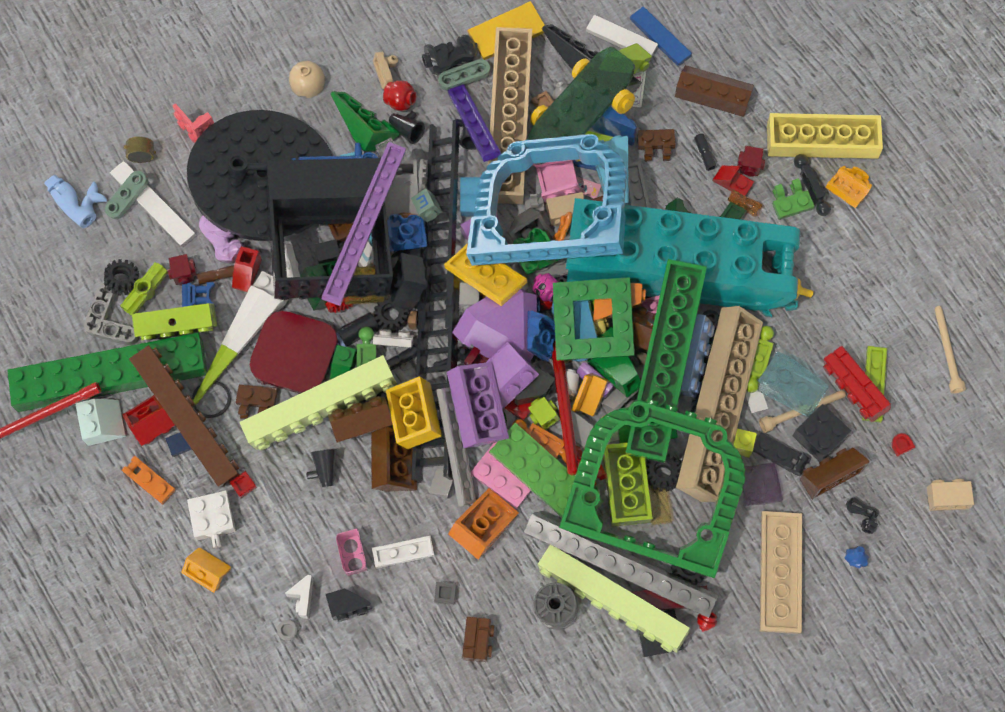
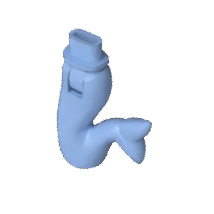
M53 175L44 183L61 210L81 228L88 227L96 219L93 203L107 201L104 195L98 193V186L95 181L89 187L81 206H79L75 189L62 178L59 179L57 175Z

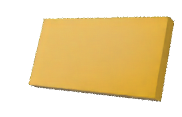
M530 1L472 27L467 32L471 40L477 43V50L482 59L487 60L493 57L495 53L496 27L532 29L533 39L544 33L542 27L545 24Z
M468 243L444 264L445 269L501 307L527 283V278L504 263L472 266L466 255Z

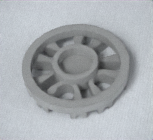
M420 159L419 192L424 190L427 184V160Z

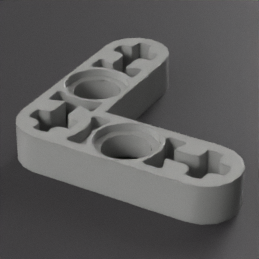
M104 283L97 288L87 314L84 329L89 335L125 345H134L139 337H135L133 327L107 320L116 292L115 294L111 293V289L110 294L107 293L104 296L102 292L107 291V286ZM97 306H105L104 312L100 314L95 313ZM95 323L98 327L91 330L90 325ZM115 327L116 332L114 335L106 334L108 328ZM121 331L123 334L129 335L131 332L133 337H129L127 340V338L121 334Z

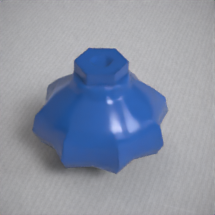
M858 546L857 548L854 547L846 550L844 558L850 566H855L858 569L868 566L869 556L865 553L863 547Z

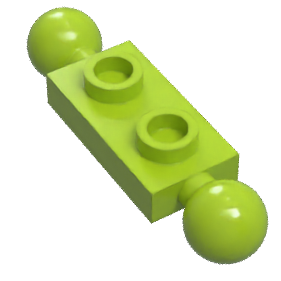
M763 326L761 328L759 336L761 339L758 341L746 390L749 393H754L758 390L759 382L757 379L763 380L774 344L768 342L774 336V331L770 326Z

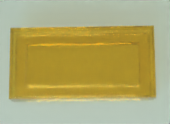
M653 485L648 486L652 511L651 525L671 523L666 489L663 488V492H659L658 487L654 490Z

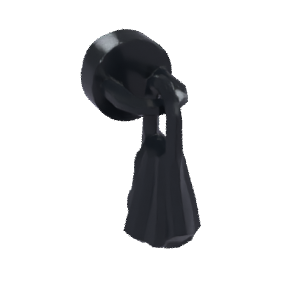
M855 497L850 498L846 502L848 511L853 514L869 517V519L862 520L861 527L863 532L873 534L878 527V524L874 522V518L878 516V511ZM867 509L873 511L871 514L866 513Z

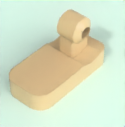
M383 51L376 52L373 58V64L382 89L385 88L388 82H393L389 67H396L398 63L397 56L384 57Z

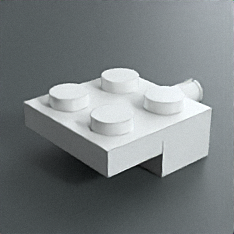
M227 491L187 500L193 534L197 541L211 538L213 548H217V546L220 548L219 535L236 532Z

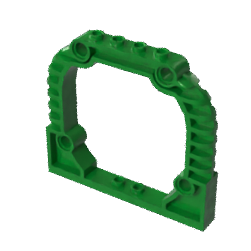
M649 398L646 401L635 400L629 407L616 409L604 415L593 426L587 438L559 528L715 578L745 482V468L742 457L733 443L727 439L728 435L724 427L716 424L717 420L705 417V420L697 418L698 414L686 411L684 414L678 412L677 407L668 404L665 408L659 406L658 401ZM637 405H641L645 409L644 414L641 416H637L633 412V408ZM654 422L701 437L703 445L708 450L721 455L724 465L723 482L709 523H701L697 527V538L680 547L678 555L655 548L656 545L648 541L640 543L636 541L635 537L629 535L621 537L601 530L603 521L596 509L601 494L594 484L610 438L626 424L633 427H644ZM714 430L722 432L720 440H713L711 438ZM593 492L596 495V499L594 501L586 500L585 493ZM709 529L712 531V535L710 538L705 539L701 536V532Z

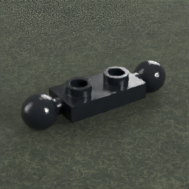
M799 154L794 158V165L801 169L800 176L816 206V212L820 216H827L831 212V206L823 200L825 190L822 185H819L816 171L812 170L810 164L808 165L807 156Z

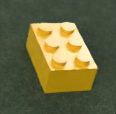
M419 376L386 390L397 444L410 449L442 436L430 382Z

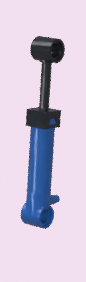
M355 143V156L298 157V153H285L284 160L378 157L371 152L362 155L361 144ZM239 154L231 156L228 162L229 175L237 180L243 179L248 171L267 170V163H247V159Z

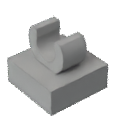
M541 194L524 196L525 211L531 207L544 214V203Z

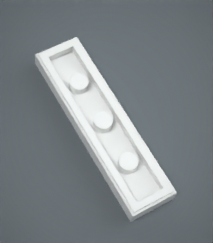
M596 15L593 16L586 28V32L620 48H626L638 43L653 56L658 47L657 43Z

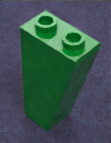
M611 327L598 338L614 337L613 328ZM628 356L586 360L588 364L605 379L609 380L627 398L640 388L639 376Z

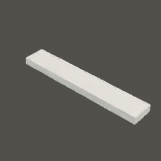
M123 161L110 174L122 185L134 171ZM147 185L136 201L181 247L185 246L196 234Z

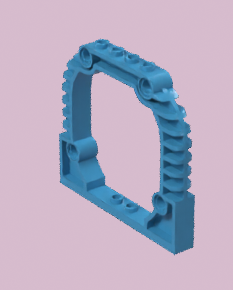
M587 134L516 141L511 143L507 151L500 154L498 160L491 162L487 166V170L482 173L478 183L474 217H471L466 254L472 266L623 254L626 219L624 212L627 179L626 167L619 154L610 149L609 146L600 143L596 135ZM577 159L586 165H601L605 170L602 206L597 207L593 211L594 221L587 229L581 232V239L507 244L506 239L502 237L503 230L496 218L502 183L511 173L525 171L535 163Z

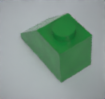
M337 345L332 361L330 380L355 369L357 362L356 349Z

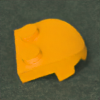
M842 166L825 188L856 208L864 200L872 184L868 181V174L862 169L855 166L852 169Z

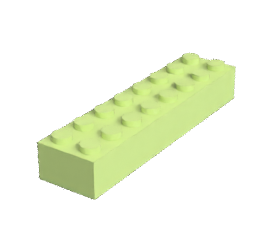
M380 356L241 421L240 425L248 443L256 450H264L270 447V443L284 441L288 438V435L294 432L298 434L306 430L305 427L311 424L318 425L322 423L324 418L337 409L350 408L353 404L365 399L369 401L382 391L385 393L387 389L397 385V382L385 357Z

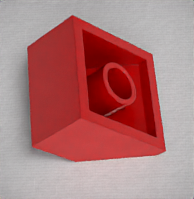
M155 395L122 414L129 429L141 446L151 443L155 437L169 432L175 426Z

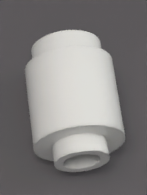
M566 369L569 399H573L577 394L579 375L575 370Z

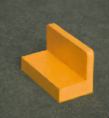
M594 373L585 375L571 410L574 412L580 410L594 417L609 380Z
M197 548L186 558L181 573L215 593L220 586L222 578L230 571L231 566L202 548Z

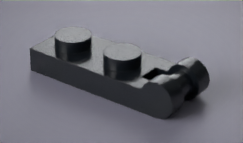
M762 432L753 448V452L797 476H801L802 468L810 460L805 454L798 453ZM792 458L797 461L796 465L790 463Z

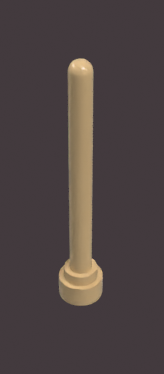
M936 306L935 314L951 376L949 384L950 393H961L966 390L965 383L958 375L942 307Z
M843 390L773 418L765 416L759 419V425L764 433L770 432L779 423L817 409L822 404L827 405L844 398L846 392Z

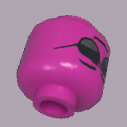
M550 273L539 274L533 280V291L543 301L551 302L553 301V283H558V281Z

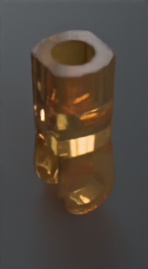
M734 189L727 200L746 209L747 213L754 217L758 215L757 211L762 208L760 202L748 198Z

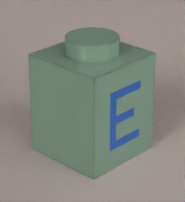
M427 188L411 198L418 215L426 222L435 219L442 213L435 196Z

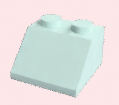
M91 399L75 403L82 440L87 446L126 437L119 400Z

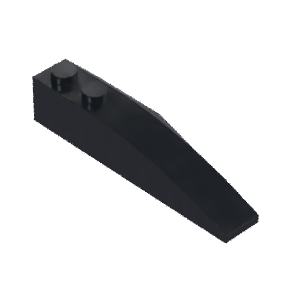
M553 24L542 27L552 46L572 70L578 61L588 59L595 66L593 76L617 94L624 89L634 93L642 84L641 81L631 74L602 72L600 67L604 60L600 58L601 54L599 52L585 49L586 45L577 40L572 41L571 35ZM591 79L586 81L595 93L602 89Z

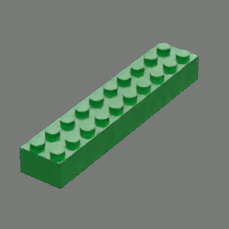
M671 259L667 260L637 400L646 401L649 398L658 401V405L665 408L667 404L674 407L678 406L706 276V266ZM637 405L634 414L637 416L644 414V407ZM654 422L644 427L631 426L626 454L665 463L673 428Z
M198 332L7 369L11 406L17 412L44 408L95 382L100 385L102 392L90 398L146 388L148 385L129 358L148 345L153 349L156 347L161 353L162 357L160 360L163 364L167 363L173 371L171 376L174 380L182 381L206 376L208 371L203 340Z

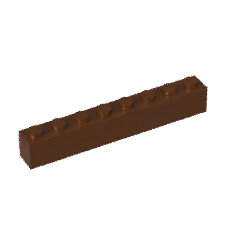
M149 345L130 357L129 360L216 485L221 488L240 474L238 472L239 465L234 459L230 460L226 455L229 451L223 443L219 444L215 438L218 435L212 427L208 428L204 423L206 418L202 412H197L194 409L195 402L190 395L185 396L182 391L184 387L178 379L174 380L171 376L173 371L167 363H162L160 360L162 355L156 347L153 349Z

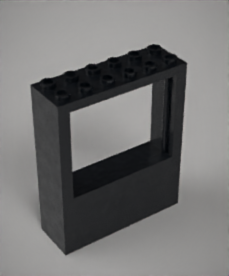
M381 158L267 160L266 186L274 299L288 300L290 298H299L304 300L316 297L322 299L330 276L287 277L283 225L354 223ZM385 202L371 232L375 275H353L344 298L348 296L366 297L371 295L383 297L390 294L393 273Z

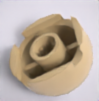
M301 61L292 67L289 73V84L297 96L312 98L322 92L325 76L321 67L316 63Z

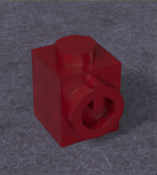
M745 145L744 151L739 152L737 166L741 168L740 173L753 177L758 176L760 170H764L763 148Z
M187 254L168 258L170 268L167 270L170 280L173 279L176 285L181 286L182 284L195 281L194 276H197V270L193 258L189 259Z

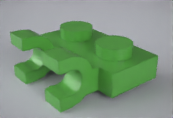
M799 178L791 181L790 189L793 195L785 197L782 184L774 186L775 189L772 192L776 200L773 201L772 205L778 220L814 209V204L808 190L802 192Z

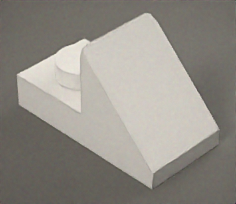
M311 575L305 576L285 593L287 597L300 598L296 602V612H299L298 615L303 619H309L314 580Z

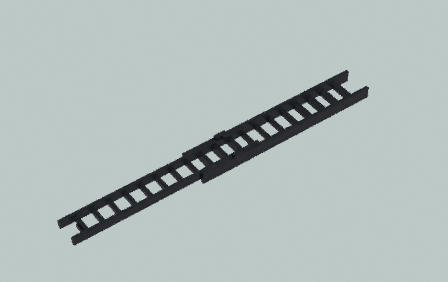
M453 120L452 137L437 140V127L430 124L427 189L434 196L450 194V204L440 206L442 212L449 211V222L433 224V220H430L425 224L427 247L424 248L423 264L426 267L425 279H427V288L425 291H422L420 301L417 303V310L419 312L416 378L420 376L425 380L427 373L449 371L457 367L458 338L454 335L453 330L459 322L460 278L448 270L447 274L431 276V266L446 263L455 255L460 136V123L457 120ZM452 144L451 154L436 156V146ZM451 160V171L435 173L436 163ZM451 177L449 188L435 190L436 179ZM449 228L447 239L433 241V230ZM448 245V256L432 259V247ZM447 282L446 292L430 294L431 284ZM445 300L446 309L430 311V302ZM445 318L446 329L429 331L430 319ZM448 335V347L427 349L428 337ZM448 353L447 365L426 367L427 355ZM448 376L447 383L431 384L432 391L450 387ZM434 401L436 410H440L439 401ZM439 419L440 428H444L442 419ZM436 438L413 447L411 480L422 483L423 467L443 465V477L453 480L446 438ZM444 447L443 457L423 458V449Z

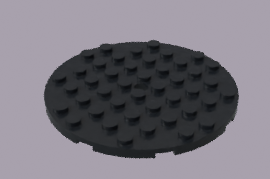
M249 110L234 113L209 126L193 145L187 163L189 192L201 214L222 231L239 235L243 239L270 241L266 176L260 177L257 175L258 172H266V170H251L247 172L243 179H233L228 172L230 157L239 154L247 159V163H267V160H284L285 153H298V157L333 156L324 139L312 127L293 116L270 110ZM313 224L283 225L284 237L294 233L299 234Z

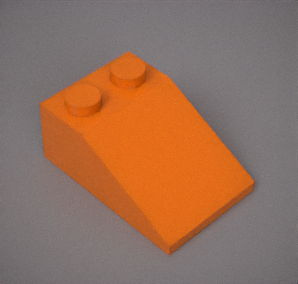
M488 488L455 521L448 535L479 560L517 517L519 512Z

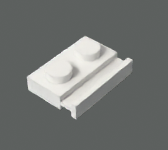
M381 329L380 332H376L373 336V344L411 347L414 343L415 335H411L408 331L391 333V330Z

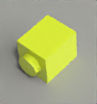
M737 428L733 445L741 456L750 458L757 433Z

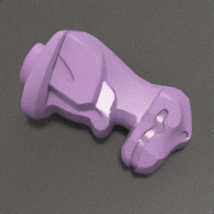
M202 216L199 221V228L204 236L213 244L216 259L222 263H234L240 247H244L243 243L236 239L230 242L229 239L235 236L233 233L222 231Z

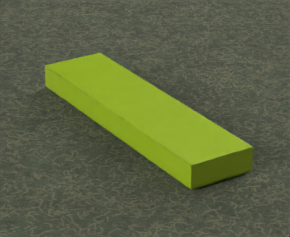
M867 346L865 374L884 395L887 348ZM883 415L880 416V418H878V419L875 420L874 422H879V423H881V422H882V419H883Z

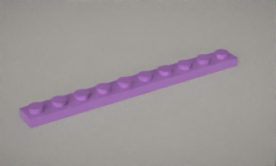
M388 142L324 290L322 300L341 306L404 157L406 148Z

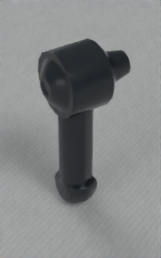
M460 347L458 349L457 362L464 363L470 353L467 347ZM447 358L434 362L433 366L447 365Z

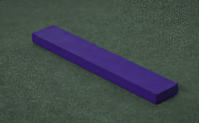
M465 85L447 90L483 162L497 158L501 152Z

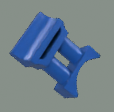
M207 282V286H195L191 283L182 284V307L208 303L214 304L211 302L210 292L215 283ZM196 293H207V297H196Z

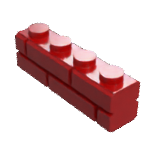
M840 346L823 359V369L829 376L832 374L835 377V383L840 390L844 389L848 393V400L853 405H858L860 408L859 412L865 420L869 419L871 422H874L891 409V403L843 346Z

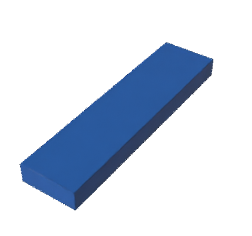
M644 6L630 16V20L651 41L657 43L658 48L678 67L691 57L692 53Z

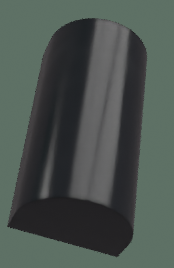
M368 312L336 330L347 347L360 340L359 331L361 328L370 327L375 332L379 330V327L372 313Z

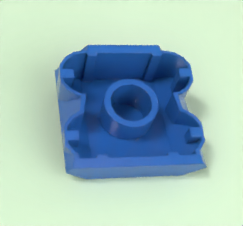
M391 214L389 216L387 226L390 252L427 247L423 218L417 215H409L407 218H403L399 214Z
M528 311L527 350L538 358L549 362V358L554 350L555 321L546 315Z

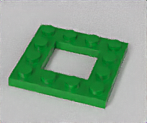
M630 277L553 283L557 361L635 356ZM612 299L614 337L576 339L574 302Z

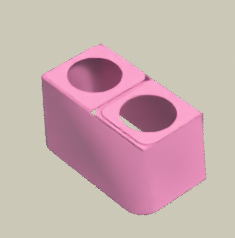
M357 529L339 533L336 536V542L342 567L346 575L350 576L367 571L364 553L360 554L363 552ZM349 539L355 540L358 544L357 550L353 553H348L344 549V543ZM353 558L360 559L362 568L351 571L348 567L349 561Z

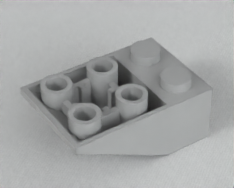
M417 160L401 161L385 199L387 220L391 214H399L403 218H407L409 215L419 216L411 200L413 196L419 193Z

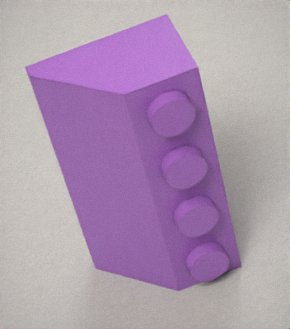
M506 342L487 361L492 362L502 409L539 375L534 367L509 342Z
M492 362L462 365L447 371L463 447L482 446L509 439Z

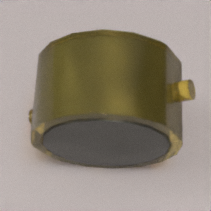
M146 137L129 138L126 141V145L123 146L126 149V158L131 162L146 163L151 161L154 155H156L154 142Z

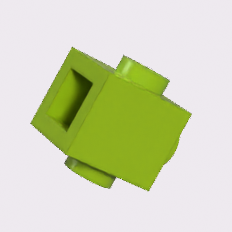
M543 397L531 403L529 410L532 414L529 417L535 425L539 423L544 430H547L560 420L555 412L557 407L552 400L547 401Z

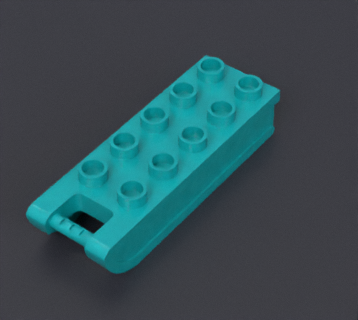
M575 198L569 240L581 239V232L593 223V211L597 207L602 206V201ZM625 205L626 219L623 254L567 258L566 269H568L567 282L630 277L631 283L642 284V289H646L645 296L647 297L660 295L668 259L706 266L707 271L700 299L701 304L723 307L740 306L746 310H769L784 306L797 298L798 279L793 276L794 253L800 247L801 231L793 226ZM763 252H782L781 274L767 273L762 270Z

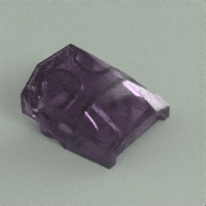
M775 463L744 466L745 482L742 492L744 494L745 506L765 505L783 501Z

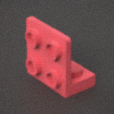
M176 103L172 105L175 110L173 115L178 120L177 124L183 131L185 129L188 131V136L193 143L209 126L214 124L208 112L197 117L192 123Z

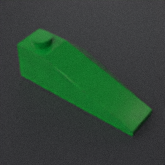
M331 92L330 95L354 141L361 144L363 151H379L388 142L393 141L399 136L400 133L386 120H382V122L374 117L376 113L361 108L362 104L346 92Z

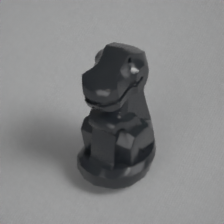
M466 34L457 38V47H454L452 42L442 43L435 47L427 44L424 46L425 54H422L424 67L429 68L432 74H441L461 62H472L476 59L478 45Z

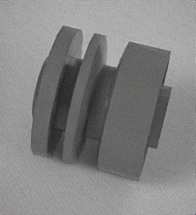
M554 582L541 587L536 593L533 603L535 613L541 623L552 630L568 628L574 623L578 615L579 609L575 595L569 587L561 583ZM561 604L558 609H552L553 605Z

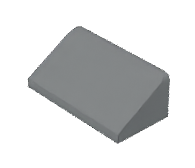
M444 465L437 466L428 493L447 499L453 480L443 477Z

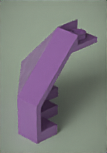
M520 289L502 307L490 298L485 297L465 310L453 333L464 345L470 347L472 344L480 350V354L489 359L506 342H509L530 363L534 354L527 350L528 311L537 312V295Z

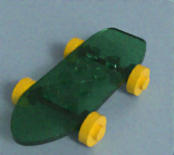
M607 47L600 51L591 61L588 59L578 61L572 70L574 80L549 107L541 105L532 113L530 123L533 125L528 140L585 135L611 105L619 114L629 111L635 102V96L626 88L634 74V63L614 47Z

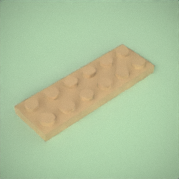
M761 512V632L802 633V513Z

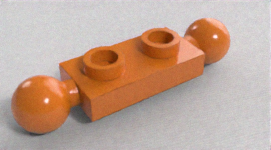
M517 419L512 423V425L517 423L556 459L559 455L562 456V460L566 463L563 440L534 423L531 424L530 428L521 419Z

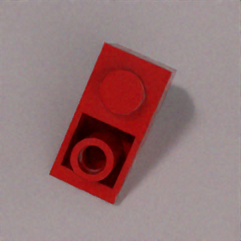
M240 247L234 264L233 289L248 292L250 286H253L262 261L258 250Z

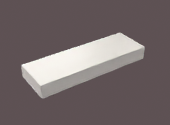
M431 536L372 548L376 569L434 556Z

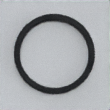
M215 381L213 384L220 385L227 392L226 406L219 413L213 415L202 413L205 418H215L222 415L230 405V392L221 382ZM201 384L194 390L193 395H192V399H193V400H194V398H195V396H196V394H197V392H198V390H199ZM194 405V409L199 412L196 405Z

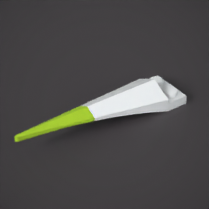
M262 271L254 285L250 286L193 400L195 405H197L241 350L262 329L266 319L273 313L278 312L288 301L274 299L273 276Z

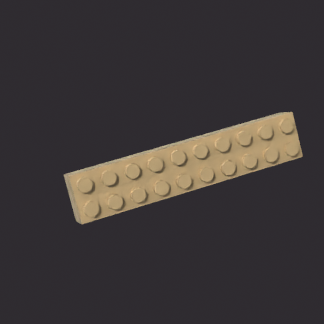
M496 27L490 133L501 154L507 151L511 143L527 140L532 29ZM498 157L495 158V159L489 160V161H488V165H489L491 162H493V161H497V160H498ZM525 171L511 173L502 183L498 203L523 204Z
M740 306L721 308L695 411L698 414L697 418L705 420V417L717 420L716 424L724 427L728 435L727 439L731 443H734L763 324L761 320ZM714 430L711 438L713 440H720L722 432ZM689 434L676 488L700 502H716L724 474L721 455L708 450L703 445L701 437Z

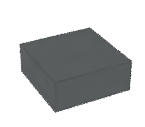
M436 582L434 603L454 605L456 583Z

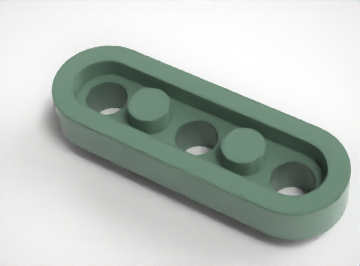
M478 59L444 71L438 77L439 86L443 90H449L486 78L490 73V65L486 60Z
M134 171L129 175L105 206V212L109 217L119 219L126 213L147 187L149 182L147 175L141 171Z

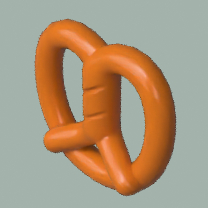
M567 212L565 216L562 215L560 217L559 229L553 236L555 241L565 239L572 221V212Z

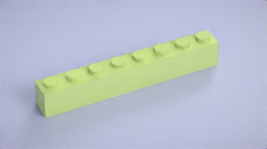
M552 545L548 547L538 563L542 575L547 578L553 577L557 580V583L564 584L573 589L574 594L579 598L584 599L586 597L591 600V604L600 610L604 608L609 611L608 614L616 620L622 619L630 629L634 631L639 629L644 633L643 636L652 642L654 640L660 642L661 647L668 652L673 650L677 653L689 634L690 628Z

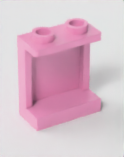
M573 160L534 164L542 190L541 196L545 203L546 199L581 192Z

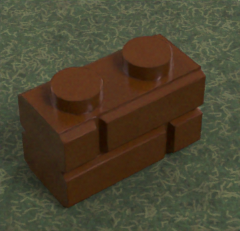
M467 617L462 653L463 660L486 663L487 657L491 658L492 645H489V638L494 637L495 625H491V619Z

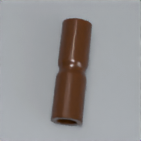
M234 265L198 273L199 284L233 277Z

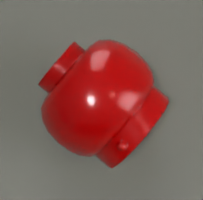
M397 80L386 84L383 92V101L392 109L406 111L416 102V92L409 82Z

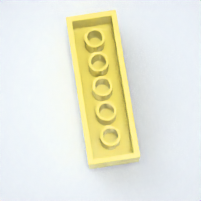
M770 113L767 121L768 156L796 157L799 154H804L807 157L878 159L883 149L881 115Z

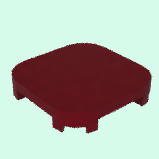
M288 311L275 312L264 322L250 359L251 372L256 380L263 385L268 384L298 394L324 383L338 345L336 332L331 325Z

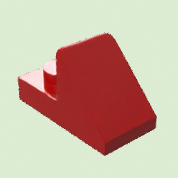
M722 165L712 181L745 199L754 181L738 173L739 166Z

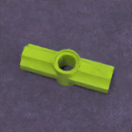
M155 262L146 274L134 283V289L120 307L129 315L137 313L147 300L153 298L155 289L167 276L168 270ZM148 287L146 291L141 292L142 288Z

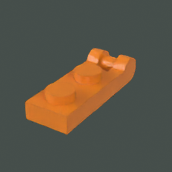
M135 455L132 457L131 463L127 467L124 466L121 470L162 505L176 491L174 487ZM139 467L141 470L136 475L133 471Z

